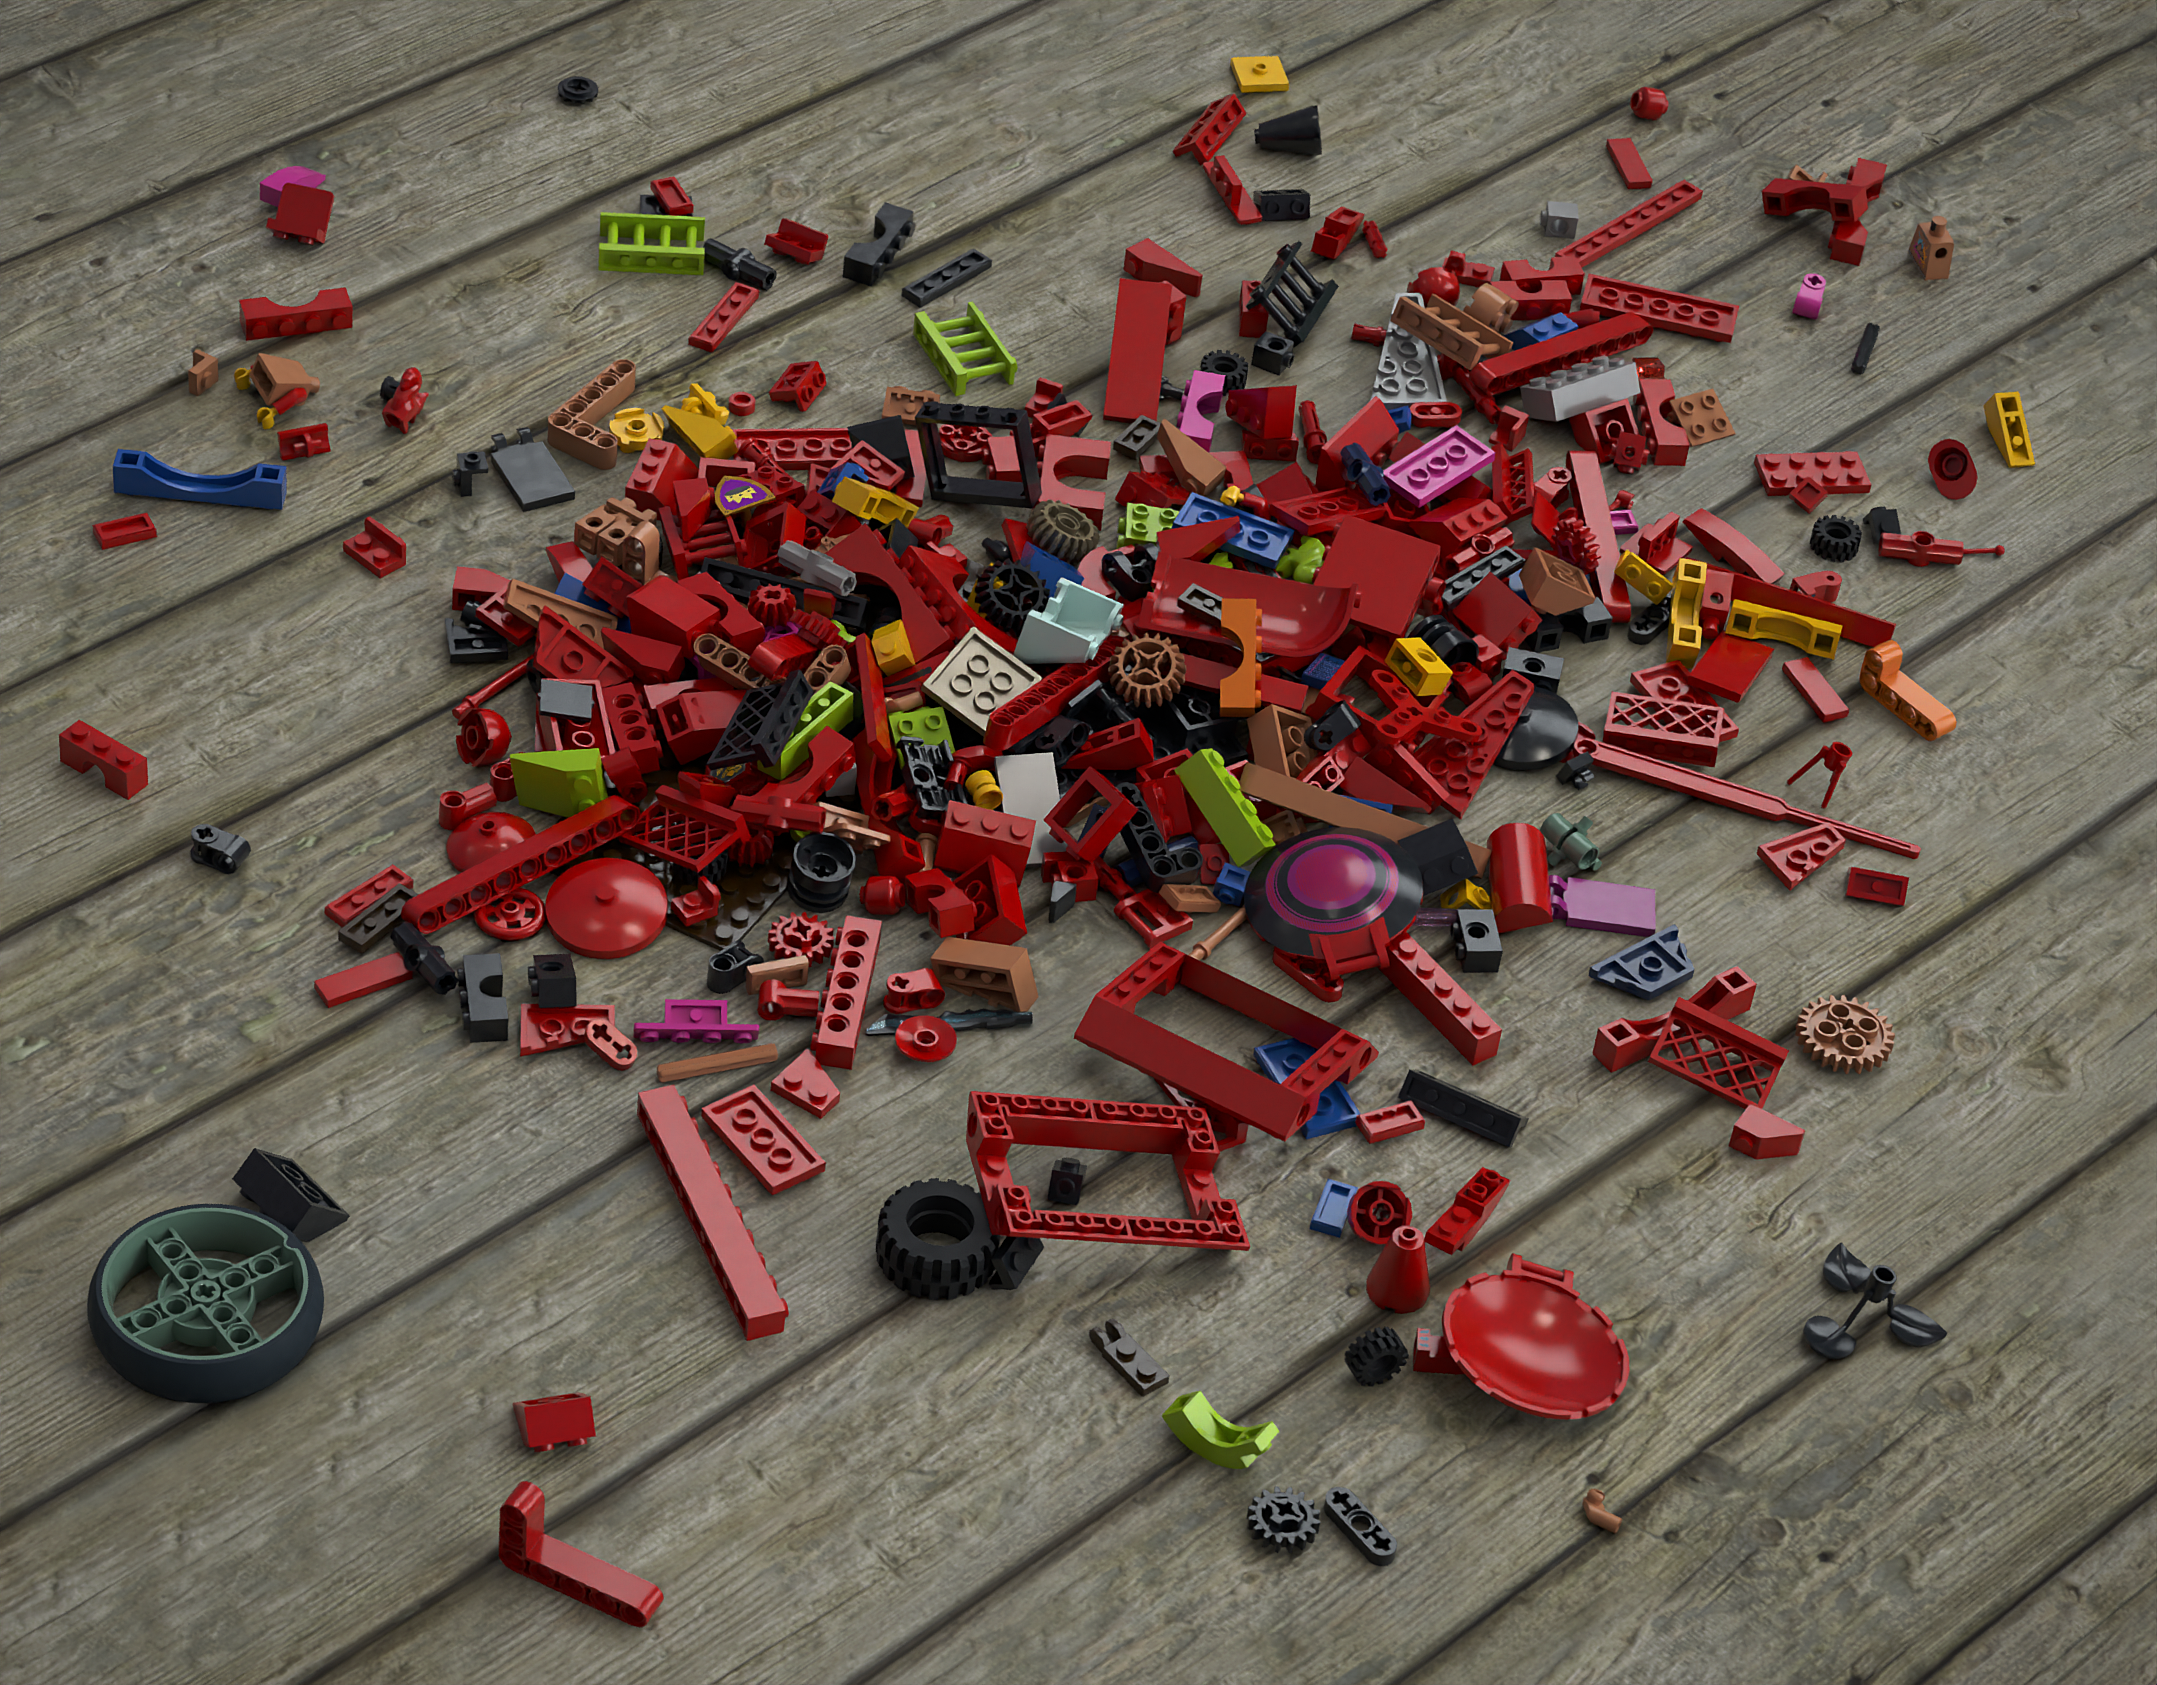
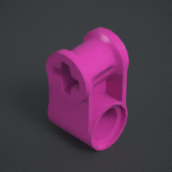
M1814 273L1805 275L1795 300L1793 314L1817 320L1826 285V280L1821 275Z

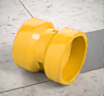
M987 770L977 771L966 780V789L973 797L975 806L993 810L1003 801V794L996 785L991 772Z

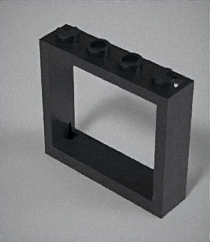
M935 401L923 404L915 416L931 500L1029 509L1034 507L1042 494L1027 410L968 406L960 403L944 404ZM937 424L1012 430L1022 482L947 476Z

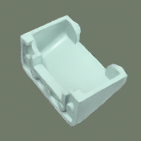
M1061 577L1057 582L1055 595L1053 598H1049L1045 611L1039 613L1032 609L1028 613L1013 656L1024 664L1085 663L1088 659L1093 660L1100 645L1112 631L1119 630L1124 616L1120 614L1124 604Z

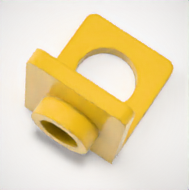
M1468 879L1458 882L1440 896L1441 913L1445 917L1465 903L1470 904L1475 909H1492L1491 897L1482 887H1477ZM1458 892L1456 901L1448 905L1451 896Z

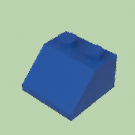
M1560 312L1537 320L1503 336L1513 342L1511 349L1515 351L1578 330V325Z

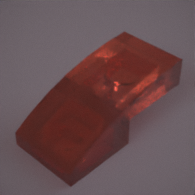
M1658 357L1633 358L1632 362L1636 363L1638 381L1640 379H1665V366Z

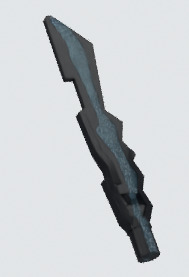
M984 1008L976 1011L968 1009L962 1013L945 1011L937 1017L949 1023L955 1031L987 1028L988 1030L1033 1023L1032 1011L1013 1012L1006 1009L994 1011ZM884 1014L866 1029L865 1034L867 1036L895 1035L898 1026L903 1021L915 1016Z

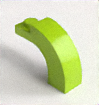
M1200 1390L1179 1396L1161 1415L1172 1432L1190 1450L1216 1465L1231 1469L1248 1468L1259 1455L1271 1448V1441L1280 1432L1273 1421L1251 1427H1240L1226 1421L1212 1408Z

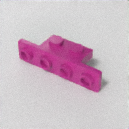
M665 999L664 1023H634L633 1037L640 1038L643 1042H656L659 1038H666L677 1043H685L690 1041V1039H702L705 1043H718L721 1039H733L735 1043L746 1044L752 1042V1040H757L759 1035V1025L727 1024V1000Z

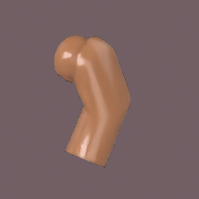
M917 691L895 700L886 697L887 715L894 712H905L923 705L920 693Z
M1594 1488L1588 1490L1587 1497L1583 1498L1582 1503L1588 1520L1616 1534L1622 1523V1518L1605 1511L1602 1504L1605 1495L1602 1491Z

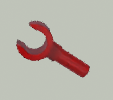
M1620 490L1615 501L1609 505V510L1614 511L1620 506L1628 510L1631 509L1634 504L1632 499L1635 495L1625 490Z

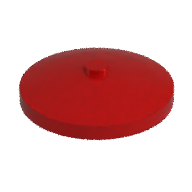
M599 858L579 863L562 873L549 889L545 910L551 934L566 949L584 957L614 959L625 957L644 949L659 936L667 920L668 903L662 883L654 873L644 866L619 858Z

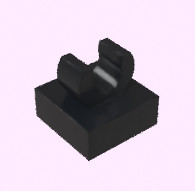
M1587 751L1567 761L1556 775L1557 779L1562 785L1572 780L1574 787L1578 790L1587 787V782L1594 778L1593 773L1588 769L1594 759Z

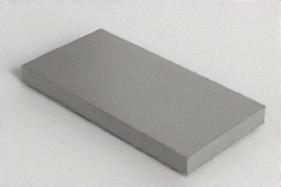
M1053 752L995 756L994 766L997 786L1003 794V801L1000 804L1001 812L1036 820L1026 868L1042 867L1043 853L1064 852L1067 847L1065 841L1061 844L1048 833L1051 827L1043 820L1060 801Z

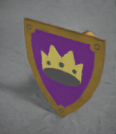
M724 476L715 491V504L722 515L728 517L739 513L741 526L744 528L746 527V521L752 519L751 508L776 500L773 493L763 484L742 477Z

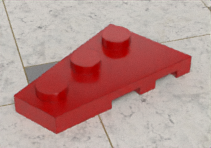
M1827 822L1759 845L1757 855L1789 890H1792L1844 848L1846 840Z
M521 1004L520 1057L584 1043L585 1030L589 1022L594 1019H605L615 1027V1005L577 1004V1006L539 1008L538 1004ZM603 1030L595 1031L593 1037L595 1039L603 1038L605 1032Z

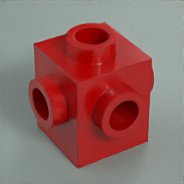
M1620 432L1618 443H1612L1609 459H1614L1613 466L1618 467V472L1633 474L1634 471L1640 470L1641 465L1647 464L1649 450L1644 449L1646 436ZM1630 451L1634 456L1628 457L1625 455V452Z

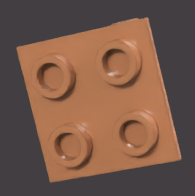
M1713 388L1669 401L1672 410L1667 415L1668 421L1674 424L1680 423L1681 427L1685 428L1691 447L1736 434Z

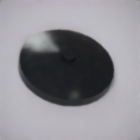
M1534 686L1532 696L1493 765L1512 770H1535L1554 765L1564 759L1573 750L1574 743L1578 737V718L1571 705L1559 695Z

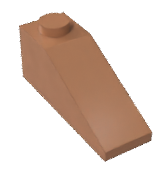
M1164 418L1161 421L1157 438L1180 484L1190 494L1193 492L1207 497L1222 483L1227 467Z

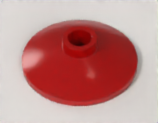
M924 1015L915 1016L903 1021L898 1026L895 1033V1043L905 1056L913 1060L936 1062L947 1058L953 1053L957 1044V1035L953 1027L940 1018Z

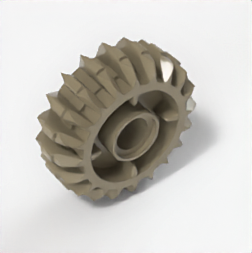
M1050 499L1047 502L1041 501L1039 505H1036L1035 509H1032L1027 520V534L1033 538L1032 542L1038 544L1040 549L1059 559H1063L1066 563L1072 561L1078 564L1089 552L1097 548L1100 535L1098 534V528L1093 525L1094 521L1088 519L1086 513L1078 511V508L1071 507L1069 503L1065 505L1059 500L1054 502Z

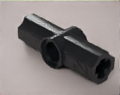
M712 238L705 241L703 246L705 248L704 260L720 267L728 279L734 281L742 278L766 291L772 287L777 271L755 260L751 251L746 248H740L736 251Z
M403 922L399 927L393 929L390 938L393 940V945L404 956L403 961L407 970L418 972L437 994L446 995L447 992L455 989L459 979L455 976V971L445 961L442 947L431 945L412 923Z

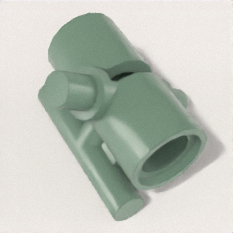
M1559 813L1550 815L1540 828L1543 836L1554 845L1552 847L1553 852L1547 857V861L1555 867L1562 858L1564 860L1568 858L1579 869L1583 870L1591 867L1593 870L1599 869L1602 864L1598 859L1599 848L1586 837L1588 834L1586 831L1593 825V822L1584 816L1578 824L1574 823L1572 825Z

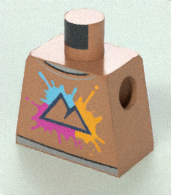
M1934 216L1931 222L1918 224L1908 250L1924 280L1948 279L1954 241L1946 229L1947 220L1942 216Z

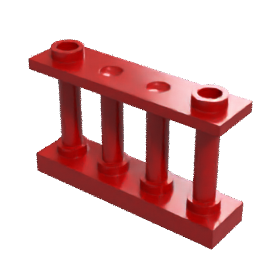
M670 506L658 508L663 535L678 580L688 578V567H692L694 563L703 562L705 557L718 559L735 555L738 566L745 567L743 556H747L748 551L745 539H739L734 525L735 514L724 517L719 509L712 510L711 515L704 522L709 524L702 525L692 538L697 539L683 542L677 515L672 516ZM726 531H727V533H722V534L707 536V535H711V534H716V533H721V532H726ZM729 543H731L730 545H725V546L710 548V547H714V546H719V545H724V544H729ZM705 549V550H701V551H696V552H691V553H690V551Z

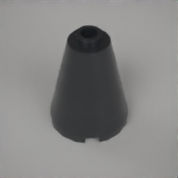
M1309 106L1259 123V129H1254L1255 143L1260 144L1261 149L1322 155L1318 106Z

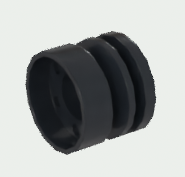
M1442 615L1426 617L1415 626L1408 638H1421L1448 667L1459 662H1469L1475 666L1479 654L1477 643L1464 632L1459 631ZM1453 682L1450 684V686L1448 687V689H1451V688L1454 687V683H1453Z
M822 832V834L811 833L798 841L794 847L786 886L789 897L797 906L810 912L825 913L834 911L843 905L848 897L855 869L856 855L852 846L845 839L826 832Z

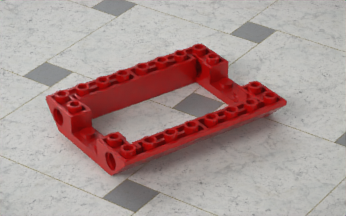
M1162 942L1156 944L1094 996L1074 1033V1039L1086 1044L1088 1047L1094 1048L1117 1061H1121L1141 1073L1164 1082L1166 1085L1174 1087L1190 1095L1192 1098L1213 1106L1219 1111L1227 1113L1247 1125L1260 1129L1284 1142L1316 1114L1320 1093L1334 1080L1348 1085L1379 1054L1378 1050L1369 1041ZM1181 980V984L1193 989L1195 992L1202 993L1218 1001L1220 1004L1227 1005L1247 1017L1254 1018L1270 1026L1272 1029L1279 1030L1296 1038L1299 1042L1306 1043L1318 1049V1051L1281 1084H1278L1135 1015V1005L1151 991L1165 997L1174 989L1175 984Z
M970 1091L966 1143L992 1235L1249 1251L1251 1246L1236 1200L1220 1198L1212 1173L1220 1152L1205 1108ZM1011 1144L1172 1155L1192 1220L1034 1210L1032 1213L1028 1186L1014 1185L1006 1159Z

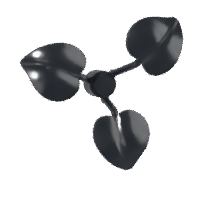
M1843 1243L1838 1244L1827 1256L1823 1265V1276L1830 1286L1840 1292L1852 1290L1855 1294L1864 1292V1296L1841 1327L1829 1317L1814 1316L1806 1322L1803 1329L1806 1343L1815 1352L1831 1359L1845 1358L1853 1352L1856 1346L1855 1339L1845 1331L1868 1300L1873 1303H1880L1887 1298V1315L1893 1319L1889 1328L1893 1335L1901 1342L1912 1347H1924L1945 1338L1948 1333L1934 1320L1912 1306L1898 1304L1893 1309V1298L1896 1295V1291L1892 1290V1287L1897 1279L1895 1272L1885 1265H1876L1871 1271L1862 1261L1852 1255Z

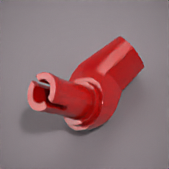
M983 745L963 748L953 752L952 757L954 761L948 768L949 771L944 788L946 790L948 788L953 790L957 784H961L963 788L966 775L974 771H995L994 758L995 756H1004L1003 752Z

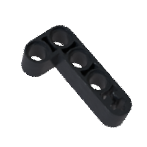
M1128 782L1117 785L1116 788L1138 809L1135 815L1122 828L1120 834L1147 888L1152 892L1159 893L1163 884H1193L1198 878L1203 863L1202 854L1192 847L1169 851L1137 786Z

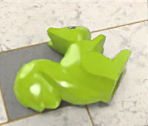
M1302 536V545L1299 549L1288 548L1287 553L1289 555L1282 556L1275 570L1282 579L1293 575L1294 581L1314 584L1312 583L1313 574L1316 568H1321L1324 563L1322 556L1325 547L1319 539Z

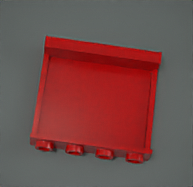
M1346 514L1342 523H1337L1332 535L1334 541L1331 546H1326L1322 556L1324 563L1321 568H1316L1312 583H1314L1313 585L1334 588H1350L1352 582L1358 583V591H1362L1361 603L1359 608H1353L1349 624L1389 637V647H1392L1396 638H1405L1422 601V596H1424L1425 590L1439 563L1440 545Z

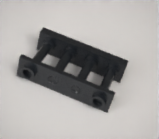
M1300 241L1291 246L1286 244L1277 252L1278 258L1260 285L1250 293L1251 299L1245 306L1250 310L1261 304L1284 330V338L1294 342L1293 348L1305 341L1339 287L1333 279L1325 284L1322 282L1318 283L1295 255L1302 246ZM1289 265L1311 289V296L1305 292L1286 270ZM1280 279L1302 303V310L1279 286L1278 281ZM1271 292L1292 315L1293 324L1268 297Z

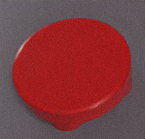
M945 424L939 428L943 454L950 459L960 462L981 460L982 449L986 448L987 437H992V434L984 427Z

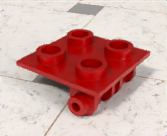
M1536 491L1531 525L1538 535H1542L1552 547L1555 545V541L1551 538L1555 534L1553 527L1566 518L1575 517L1576 520H1579L1580 513L1574 507H1569L1560 513Z

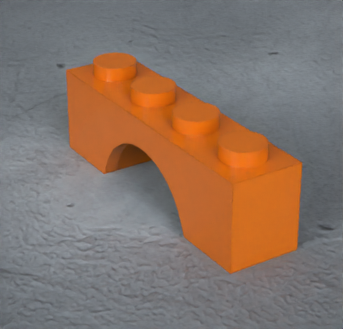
M1222 598L1221 636L1232 640L1238 645L1243 654V661L1235 673L1220 680V717H1251L1255 714V708H1261V690H1255V680H1261V663H1256V653H1261L1262 636H1256V626H1262V609H1256V599Z

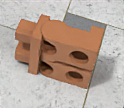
M611 497L607 500L606 505H601L575 522L574 543L578 548L593 556L597 554L599 559L602 556L618 567L623 562L624 539L641 521H648L656 526L657 514L650 509L643 512L636 510L635 502L627 497L621 501Z

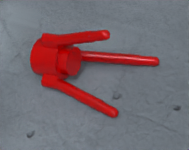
M1833 742L1830 748L1824 745L1816 756L1787 780V784L1791 785L1824 758L1825 767L1833 771L1830 778L1831 783L1821 804V808L1825 809L1841 773L1852 756L1851 749L1841 742Z

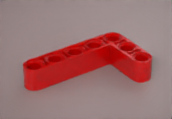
M528 1481L520 1482L500 1508L499 1558L501 1562L516 1573L637 1628L646 1626L664 1600L661 1590L645 1579L544 1534V1494L533 1483Z

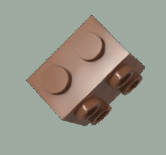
M823 802L813 804L814 806H821L826 809V822L822 832L833 833L845 839L852 846L855 854H863V851L868 849H879L881 845L890 843V835L868 829L869 816Z

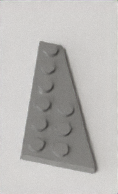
M1396 293L1391 317L1400 297H1407L1425 308L1422 295L1420 293ZM1389 321L1371 400L1375 396L1380 398L1387 410L1409 406L1410 408L1412 404L1417 402H1447L1435 348Z

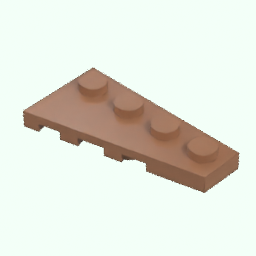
M513 578L508 583L503 608L537 629L539 614L546 605L603 649L601 629L606 627L616 630L619 618L617 616Z

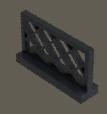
M800 669L791 671L785 682L746 691L707 762L711 771L758 760L761 761L764 768L775 766L814 693Z

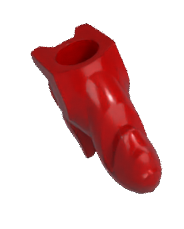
M411 367L405 370L394 396L387 402L382 411L385 425L399 428L403 434L408 432V422L415 423L416 416L422 411L429 395L427 392L419 393L422 385V375L417 368Z

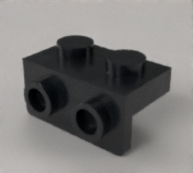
M1007 1236L991 1259L996 1273L989 1282L990 1288L992 1290L1017 1289L1044 1249L1041 1239Z

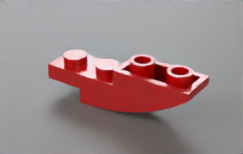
M1358 728L1341 740L1334 748L1321 750L1301 771L1296 780L1331 792L1345 779L1344 774L1355 758L1358 756L1362 759L1372 750V747Z
M1482 1167L1456 1194L1453 1205L1426 1231L1424 1241L1450 1255L1457 1249L1463 1251L1499 1203L1509 1186L1510 1180L1500 1176L1494 1170Z

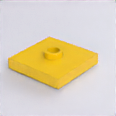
M1279 56L1231 57L1230 66L1240 92L1289 90V81Z

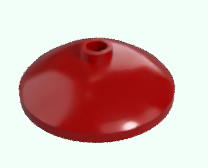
M486 812L463 821L451 832L446 843L447 856L454 868L464 872L536 835V833L526 820L510 813Z

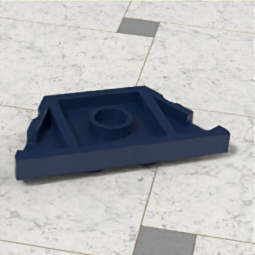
M1673 924L1591 966L1589 976L1638 997L1651 1000L1693 978L1695 969L1691 959L1687 957L1685 944L1679 941V929Z

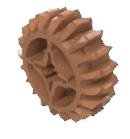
M1146 632L1142 639H1139L1134 634L1132 637L1133 642L1124 639L1122 642L1123 648L1116 646L1114 650L1115 655L1111 656V666L1108 668V673L1111 677L1110 684L1112 687H1115L1116 694L1118 696L1124 695L1126 703L1134 699L1136 707L1141 702H1145L1148 709L1151 706V702L1155 701L1161 706L1163 698L1171 702L1173 698L1172 693L1179 694L1180 685L1185 683V659L1183 653H1179L1177 644L1171 646L1169 637L1161 641L1158 633L1154 638H1149V634ZM1132 661L1134 663V668L1131 669V673L1126 676L1124 671L1127 665ZM1169 665L1170 672L1162 679L1161 672L1164 671L1165 666Z

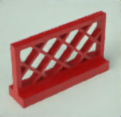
M1612 691L1604 728L1603 743L1654 759L1715 767L1724 708ZM1616 702L1626 703L1631 707L1622 711L1616 705ZM1653 707L1657 708L1659 712L1650 715L1645 709ZM1676 711L1685 712L1687 716L1678 719L1673 713ZM1638 713L1643 719L1634 722L1629 716ZM1707 715L1717 717V719L1706 723L1701 717ZM1666 717L1671 723L1663 727L1657 720ZM1622 720L1626 725H1619L1614 723ZM1692 721L1700 726L1693 731L1686 726V724ZM1650 724L1655 730L1646 729L1643 727ZM1679 729L1683 734L1673 733L1671 731ZM1707 733L1711 738L1700 737V735Z
M662 785L655 791L658 800L640 814L638 824L633 829L618 836L619 842L696 872H700L732 843L737 842L744 845L751 839L742 814ZM659 812H663V814L665 815V816H660V817L653 818V817L656 816ZM679 821L685 822L683 824L671 826V823ZM665 825V828L651 831V828ZM697 829H703V830H705V831H701V832H697V833L691 834V831H693V830H697ZM645 830V833L632 836L635 832ZM685 833V836L671 839L672 835ZM665 837L664 841L651 843L652 840ZM723 837L720 840L711 842V838ZM705 840L704 844L691 846V843ZM685 845V848L675 851L670 850L671 848ZM704 853L697 860L690 858V856Z
M1678 997L1647 1062L1741 1108L1746 1109L1749 1104H1752L1762 1109L1789 1050ZM1672 1024L1685 1029L1688 1036L1675 1039L1671 1030ZM1705 1039L1713 1043L1715 1050L1703 1052L1698 1040ZM1691 1042L1696 1054L1683 1057L1678 1045ZM1672 1047L1677 1059L1669 1061L1658 1056V1053L1661 1049ZM1732 1052L1740 1056L1743 1063L1731 1066L1725 1054ZM1719 1056L1724 1068L1711 1071L1706 1059ZM1700 1061L1705 1073L1695 1074L1691 1072L1687 1063ZM1760 1066L1771 1071L1770 1077L1758 1079L1753 1067ZM1746 1069L1751 1082L1739 1084L1734 1072ZM1727 1074L1732 1086L1724 1088L1718 1085L1715 1077ZM1755 1088L1760 1098L1758 1103L1756 1104L1746 1099L1742 1090Z

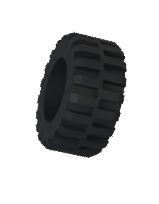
M930 1178L928 1182L918 1180L912 1182L910 1187L905 1185L895 1191V1195L892 1194L884 1202V1207L880 1210L878 1219L876 1259L878 1265L883 1269L884 1275L890 1281L895 1280L894 1285L903 1291L907 1289L911 1295L919 1298L921 1295L928 1296L929 1300H938L939 1297H946L947 1300L956 1299L959 1294L966 1296L974 1292L975 1287L979 1289L993 1275L995 1267L991 1259L999 1248L1001 1235H992L981 1193H975L973 1187L967 1184L959 1185L956 1180L948 1179L947 1182L939 1181V1178ZM933 1232L944 1233L955 1237L961 1242L940 1246L926 1243L916 1236Z

